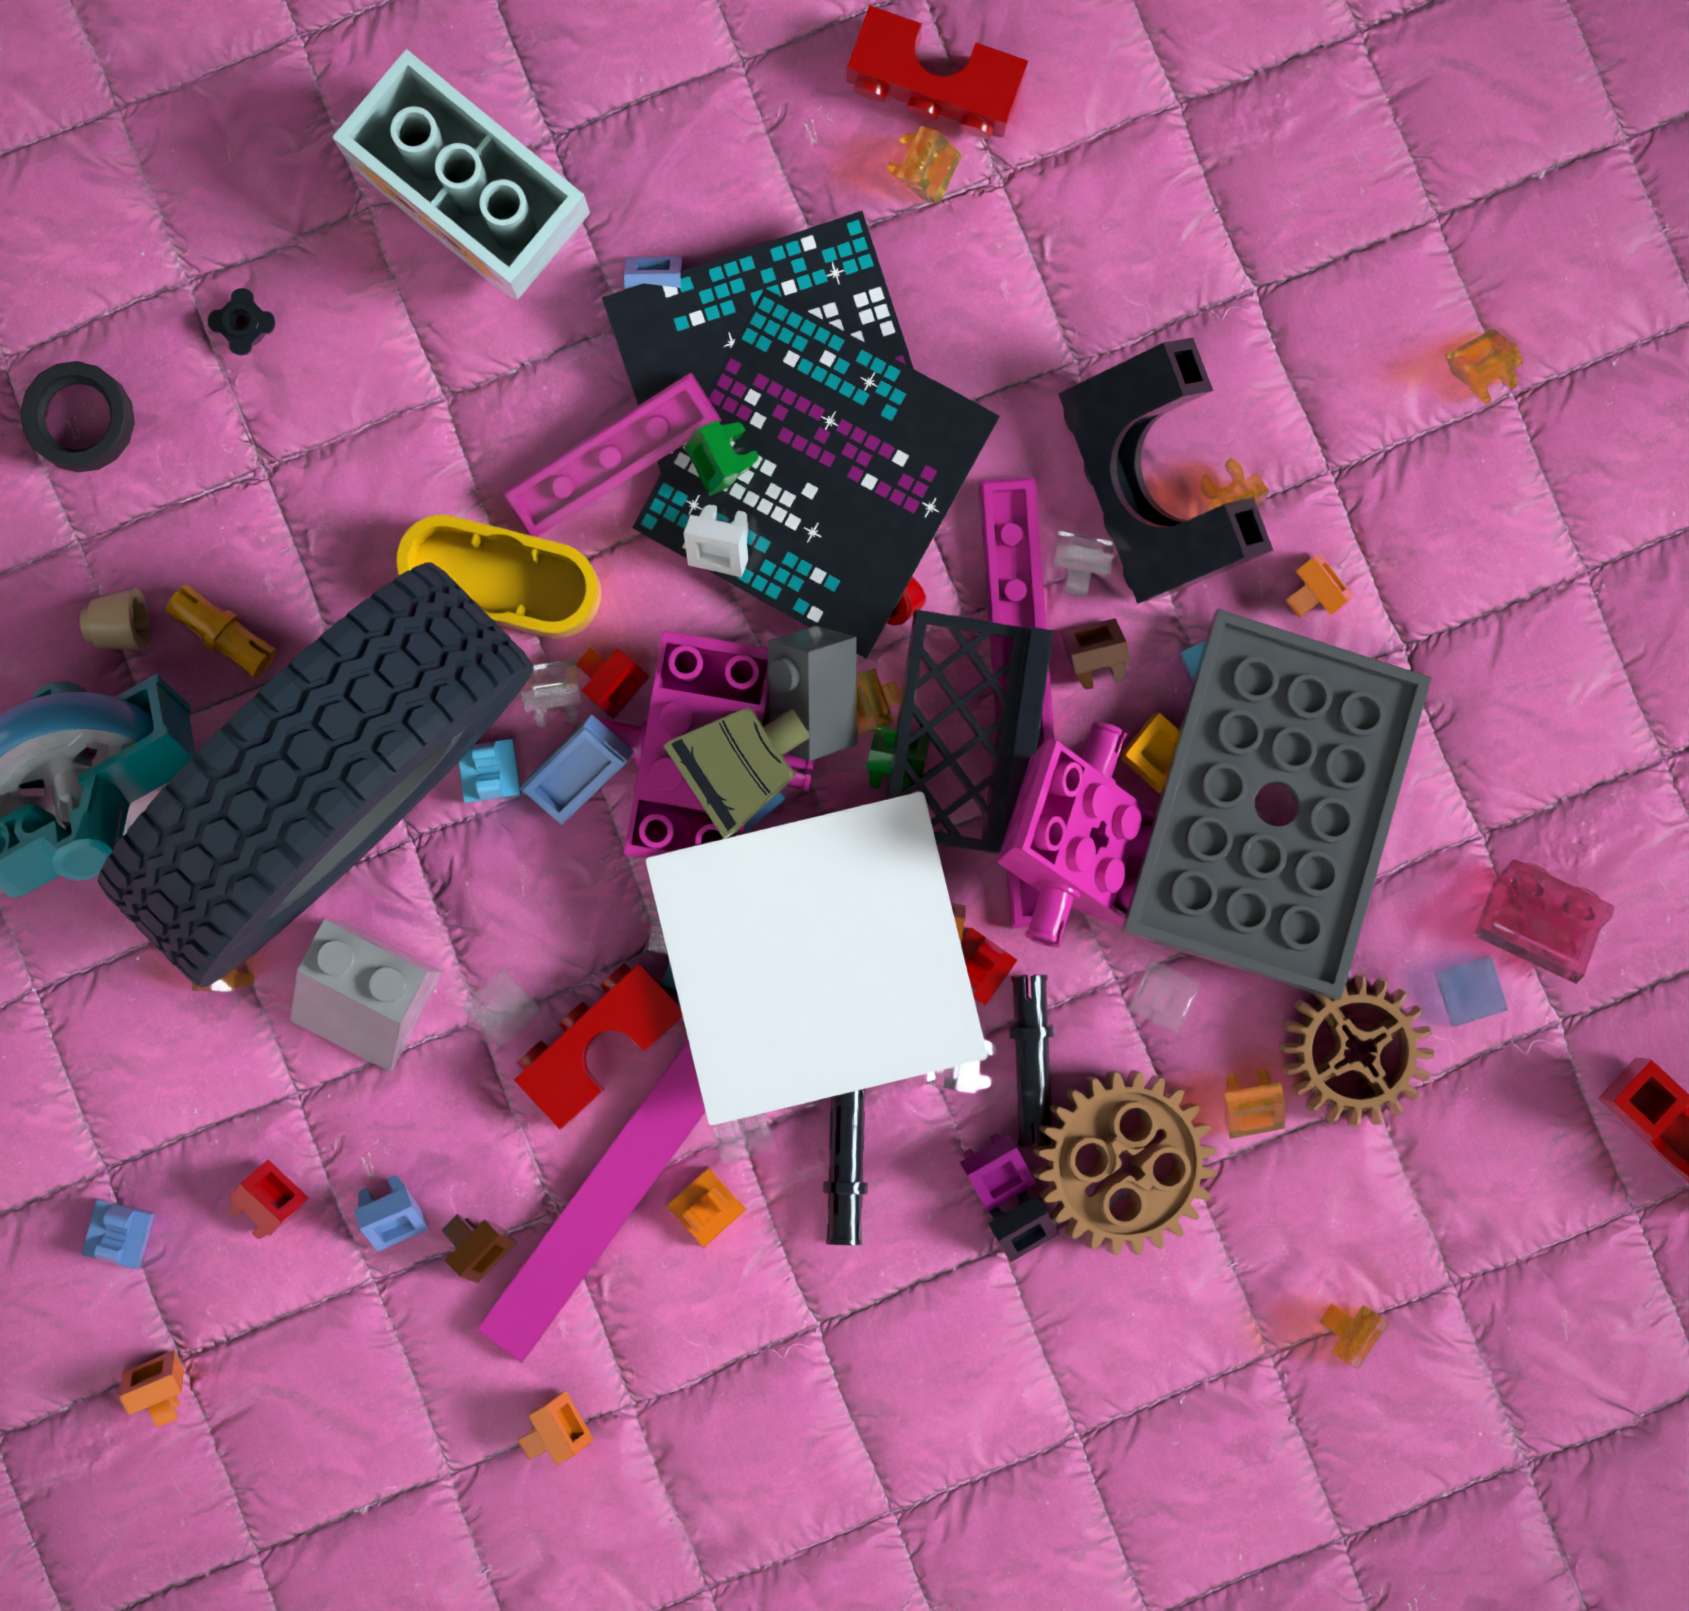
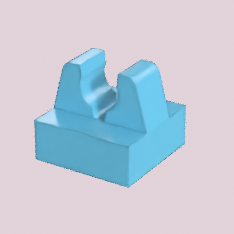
M513 739L474 744L459 760L464 803L522 796V791L519 789L521 784L515 741Z

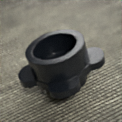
M245 288L234 290L231 294V301L221 310H213L208 316L209 328L215 333H221L229 341L230 351L238 356L249 354L252 351V346L258 344L265 334L272 333L276 325L273 314L269 311H262L254 302L253 293ZM238 318H246L247 323L244 327L237 326Z

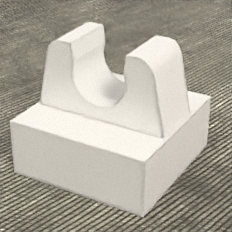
M707 505L699 517L690 515L684 531L688 565L742 577L748 562L747 514L743 511H738L732 524L718 521L717 506Z

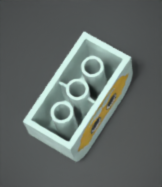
M407 49L332 137L346 160L378 191L491 284L515 300L521 297L590 214L582 192Z

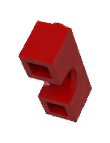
M869 5L847 66V82L855 85L854 91L856 93L880 102L885 101L888 96L908 103L906 109L922 118L937 120L939 115L960 122V129L977 137L990 138L992 133L1004 137L1026 75L1028 60L975 42L970 59L961 71L950 76L933 75L920 65L916 57V51L921 40L922 23Z
M623 963L601 983L600 986L606 994L596 1004L589 1008L582 1001L558 1024L565 1032L548 1047L540 1040L517 1062L523 1071L514 1081L559 1130L569 1124L605 1090L592 1075L587 1064L589 1045L597 1035L604 1031L624 1033L645 1052L683 1017L680 1003L643 963H639L632 970L626 963Z
M1635 1057L1601 1094L1598 1100L1689 1183V1094L1653 1060Z

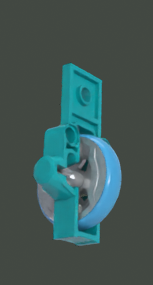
M157 673L116 697L86 692L83 687L72 682H52L35 691L30 700L18 704L0 715V891L13 898L21 897L60 875L66 879L77 881L90 880L99 876L106 859L113 853L112 850L122 836L127 833L129 827L145 811L148 804L163 787L167 786L173 776L196 754L189 717L191 712L190 704ZM86 747H89L96 753L93 760H89Z

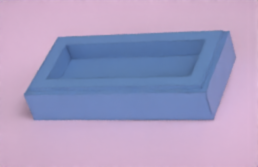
M591 714L525 779L519 789L562 825L629 761L634 751Z

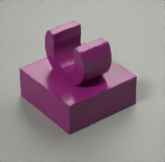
M999 1134L990 1136L992 1144L976 1153L969 1148L964 1153L965 1159L959 1162L987 1212L1037 1184L1009 1134L1004 1137Z

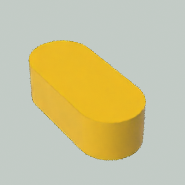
M433 515L412 525L402 537L398 547L396 562L399 575L408 570L410 571L413 567L428 562L435 564L444 570L499 626L546 638H567L584 630L593 621L600 607L601 585L595 570L582 553L562 543L451 515Z

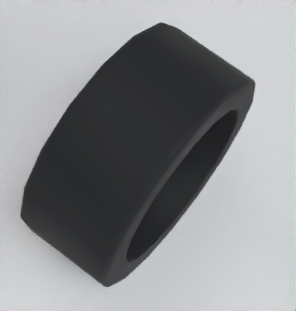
M80 361L58 363L39 373L26 389L20 409L23 433L33 450L55 466L78 473L100 470L117 460L130 443L135 425L132 401L123 386L98 366ZM82 384L93 387L103 394L109 405L111 420L108 431L98 443L86 449L73 450L62 447L52 439L46 428L45 413L49 401L56 392L67 386Z

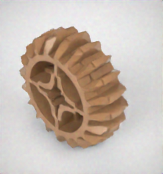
M1354 974L1351 980V991H1347L1345 985L1342 999L1332 1000L1325 996L1311 993V996L1317 1003L1314 1008L1302 1000H1297L1293 1005L1298 1013L1306 1017L1303 1023L1300 1024L1293 1020L1284 1021L1283 1028L1287 1031L1298 1033L1296 1043L1287 1041L1279 1043V1050L1281 1052L1296 1053L1297 1061L1281 1066L1282 1073L1294 1075L1301 1072L1303 1078L1292 1085L1290 1088L1291 1092L1296 1096L1304 1094L1310 1089L1314 1092L1305 1105L1306 1109L1310 1112H1316L1325 1101L1328 1102L1325 1112V1120L1328 1122L1336 1123L1341 1116L1343 1108H1345L1347 1124L1350 1127H1359L1362 1110L1364 1109L1371 1124H1381L1383 1116L1380 1105L1384 1104L1392 1115L1399 1116L1403 1113V1109L1395 1096L1401 1093L1405 1098L1416 1101L1419 1093L1415 1088L1407 1084L1410 1078L1413 1077L1422 1081L1429 1080L1430 1073L1424 1069L1415 1068L1417 1058L1432 1059L1434 1057L1433 1049L1417 1048L1416 1039L1430 1036L1432 1034L1431 1028L1429 1026L1411 1027L1410 1022L1417 1019L1423 1011L1418 1005L1408 1007L1404 1011L1399 1009L1407 997L1405 990L1397 989L1388 999L1384 998L1388 983L1386 979L1377 978L1372 984L1370 992H1366L1367 981L1365 975ZM1351 1003H1364L1378 1009L1388 1019L1379 1025H1373L1362 1031L1357 1029L1350 1019L1344 1017L1339 1007ZM1325 1018L1329 1024L1327 1028L1333 1037V1047L1331 1052L1320 1060L1321 1064L1315 1067L1312 1056L1313 1040L1319 1025ZM1397 1034L1400 1045L1399 1061L1395 1072L1387 1081L1384 1077L1386 1073L1380 1064V1054L1382 1049L1393 1040L1392 1037ZM1347 1035L1358 1041L1372 1039L1367 1043L1369 1051H1362L1368 1055L1364 1061L1366 1066H1363L1361 1062L1356 1060L1341 1061L1345 1058L1344 1050L1350 1049L1345 1046L1346 1041L1349 1039ZM1353 1070L1361 1077L1363 1082L1369 1084L1373 1093L1362 1097H1344L1331 1090L1324 1082L1333 1076H1339L1344 1072Z

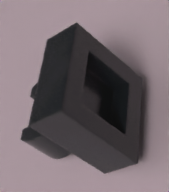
M1027 1190L1016 1195L1019 1199V1206L1005 1213L997 1206L989 1211L993 1221L989 1222L988 1225L1010 1263L1059 1235L1038 1195L1030 1198Z

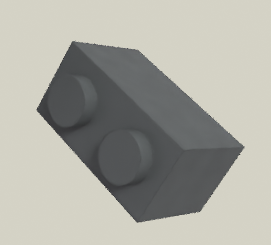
M812 626L767 640L769 723L793 708L811 736L786 754L812 761L857 745L856 637L827 628Z

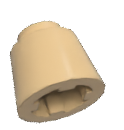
M132 588L92 599L89 602L88 608H84L80 612V629L86 642L93 641V644L98 649L145 650L150 640V617L142 592L138 588Z

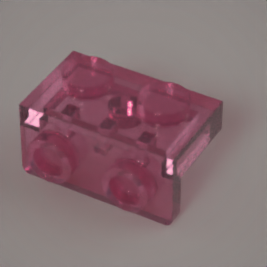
M1513 859L1494 880L1474 936L1577 984L1585 976L1600 930L1612 918L1615 906L1600 899L1596 893L1589 889L1574 887L1549 875L1544 868L1536 864L1524 863Z

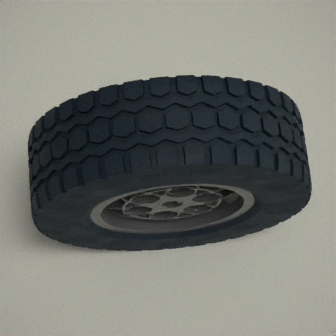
M431 562L413 567L410 571L404 572L392 582L387 583L374 592L370 598H366L348 612L344 618L338 620L320 635L314 643L305 648L289 665L265 684L251 700L249 699L198 750L193 758L187 761L173 776L167 786L163 787L148 804L145 811L137 817L127 830V833L112 850L113 853L108 856L102 866L103 869L100 870L97 880L98 884L108 899L120 908V911L130 921L136 924L135 926L187 979L201 988L209 986L230 973L232 969L238 967L267 944L382 840L438 784L492 726L493 722L499 718L526 684L533 672L534 666L525 652L496 625L490 616L444 570Z

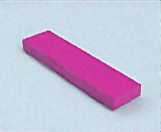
M690 373L506 489L501 494L527 535L538 537L687 443L699 427L719 420V422L722 420L694 375Z

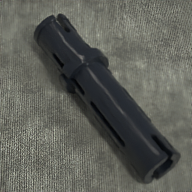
M1028 974L1011 976V982H1013L1015 1026L1009 1027V1038L1015 1039L1018 1146H1032L1035 1143L1034 1122L1037 1128V1146H1048L1050 1138L1039 1130L1040 1125L1052 1126L1048 1038L1054 1036V1026L1048 1025L1047 974H1033V976H1030L1031 998L1029 997Z
M865 1089L831 1097L828 1181H823V1193H828L826 1244L862 1245L863 1194H868V1182H863Z

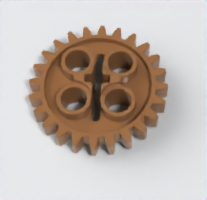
M1109 1070L1106 1077V1087H1103L1097 1078L1088 1076L1086 1077L1088 1094L1083 1095L1077 1090L1068 1088L1066 1093L1071 1106L1065 1109L1060 1106L1051 1105L1052 1113L1059 1120L1056 1127L1049 1125L1039 1126V1130L1050 1138L1049 1146L1033 1148L1034 1154L1047 1159V1166L1033 1171V1177L1049 1181L1050 1186L1045 1188L1038 1197L1046 1203L1058 1201L1057 1206L1049 1215L1050 1218L1057 1223L1071 1218L1065 1233L1076 1239L1086 1231L1085 1245L1093 1250H1096L1101 1245L1104 1238L1107 1252L1113 1255H1119L1124 1241H1126L1130 1252L1141 1255L1144 1238H1147L1153 1246L1161 1249L1164 1247L1162 1231L1167 1229L1179 1237L1184 1235L1178 1219L1184 1215L1198 1220L1200 1216L1191 1205V1202L1194 1198L1209 1200L1211 1197L1206 1190L1199 1186L1200 1179L1216 1177L1217 1173L1202 1165V1159L1217 1153L1215 1147L1200 1144L1199 1141L1200 1138L1211 1130V1127L1205 1123H1192L1191 1121L1198 1114L1200 1107L1191 1102L1179 1107L1185 1091L1173 1086L1163 1094L1165 1079L1153 1075L1144 1087L1143 1073L1131 1070L1124 1085L1120 1073ZM1136 1108L1140 1114L1139 1128L1134 1134L1124 1137L1119 1125L1121 1116L1127 1110ZM1162 1129L1164 1132L1163 1137L1155 1143L1148 1144L1155 1136L1156 1131ZM1092 1143L1097 1150L1096 1162L1091 1169L1079 1172L1075 1164L1076 1154L1082 1146ZM1123 1151L1131 1154L1127 1160L1131 1169L1127 1173L1118 1170L1122 1165L1118 1156ZM1170 1153L1173 1159L1172 1172L1167 1178L1157 1181L1153 1175L1154 1162L1160 1155ZM1102 1180L1095 1188L1093 1194L1086 1195L1085 1190L1091 1183ZM1126 1188L1130 1194L1129 1206L1124 1213L1112 1216L1109 1210L1110 1198L1115 1191Z

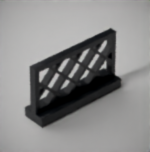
M923 610L914 611L886 800L911 794L915 790L923 792L926 803L936 815L930 819L932 828L941 822L949 833L934 832L936 844L1000 855L1030 758L1037 749L1054 630L1036 627L1024 628ZM926 624L947 628L960 646L958 650L937 665L923 647ZM960 630L979 634L968 642ZM989 635L1011 638L1008 662L991 674L973 647ZM963 654H966L984 680L962 697H959L941 671ZM922 660L929 671L919 678ZM1006 673L1003 690L996 680ZM934 677L952 704L927 721L915 704L917 688ZM989 686L1001 703L999 719L983 730L965 706V703ZM955 710H958L975 734V737L951 754L932 727ZM914 717L920 728L910 734L912 718ZM998 729L994 746L988 736ZM925 733L944 760L919 778L906 758L908 745ZM981 742L993 759L992 771L988 777L974 786L956 760ZM949 766L967 792L942 810L924 784ZM905 772L912 784L902 790ZM989 786L986 803L980 792ZM970 799L974 800L985 816L981 839L961 836L948 818L950 814Z

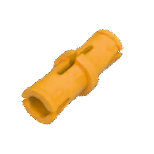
M188 584L181 586V592L177 590L166 606L165 612L204 639L203 646L213 653L219 650L250 673L255 679L261 676L262 671L260 669L264 672L268 669L277 654V649L268 645L238 622L240 620L239 616L231 610L222 611Z

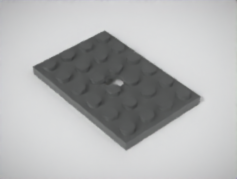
M1217 609L1213 614L1121 933L1313 994L1325 996L1332 1000L1342 999L1432 677ZM1267 784H1281L1290 790L1292 798L1297 803V810L1289 824L1272 826L1265 823L1258 816L1255 809V798L1258 791Z

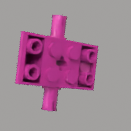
M663 630L647 721H643L641 726L595 717L634 751L630 759H635V765L639 766L624 855L647 859L648 857L726 839L722 837L663 745L677 737L747 707L754 710L764 725L768 705V648ZM788 754L783 755L791 768L813 771L814 760L807 761ZM794 772L796 776L786 786L809 791L812 776ZM746 823L730 837L745 834Z
M1102 722L1091 724V732L1082 759L1057 740L1047 739L1031 756L997 863L1040 891L1029 929L1025 933L1026 938H1030L1032 942L1052 948H1059L1061 946V938L1071 908L1121 926L1124 923L1155 813L1116 785V781L1112 778L1123 741H1125L1127 733L1122 732V729L1111 724Z

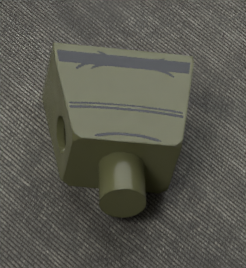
M747 707L677 737L663 746L722 837L728 838L736 833L796 776L783 755L811 736L793 708L764 726L754 710Z

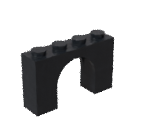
M1194 338L1163 342L1058 393L1064 408L1066 425L1074 434L1084 461L1086 478L1095 490L1104 514L1105 529L1110 537L1113 538L1123 565L1125 582L1133 591L1137 604L1171 595L1274 551L1254 497L1226 503L1192 519L1184 520L1172 516L1163 510L1152 498L1145 485L1141 468V453L1149 429L1167 412L1213 391Z

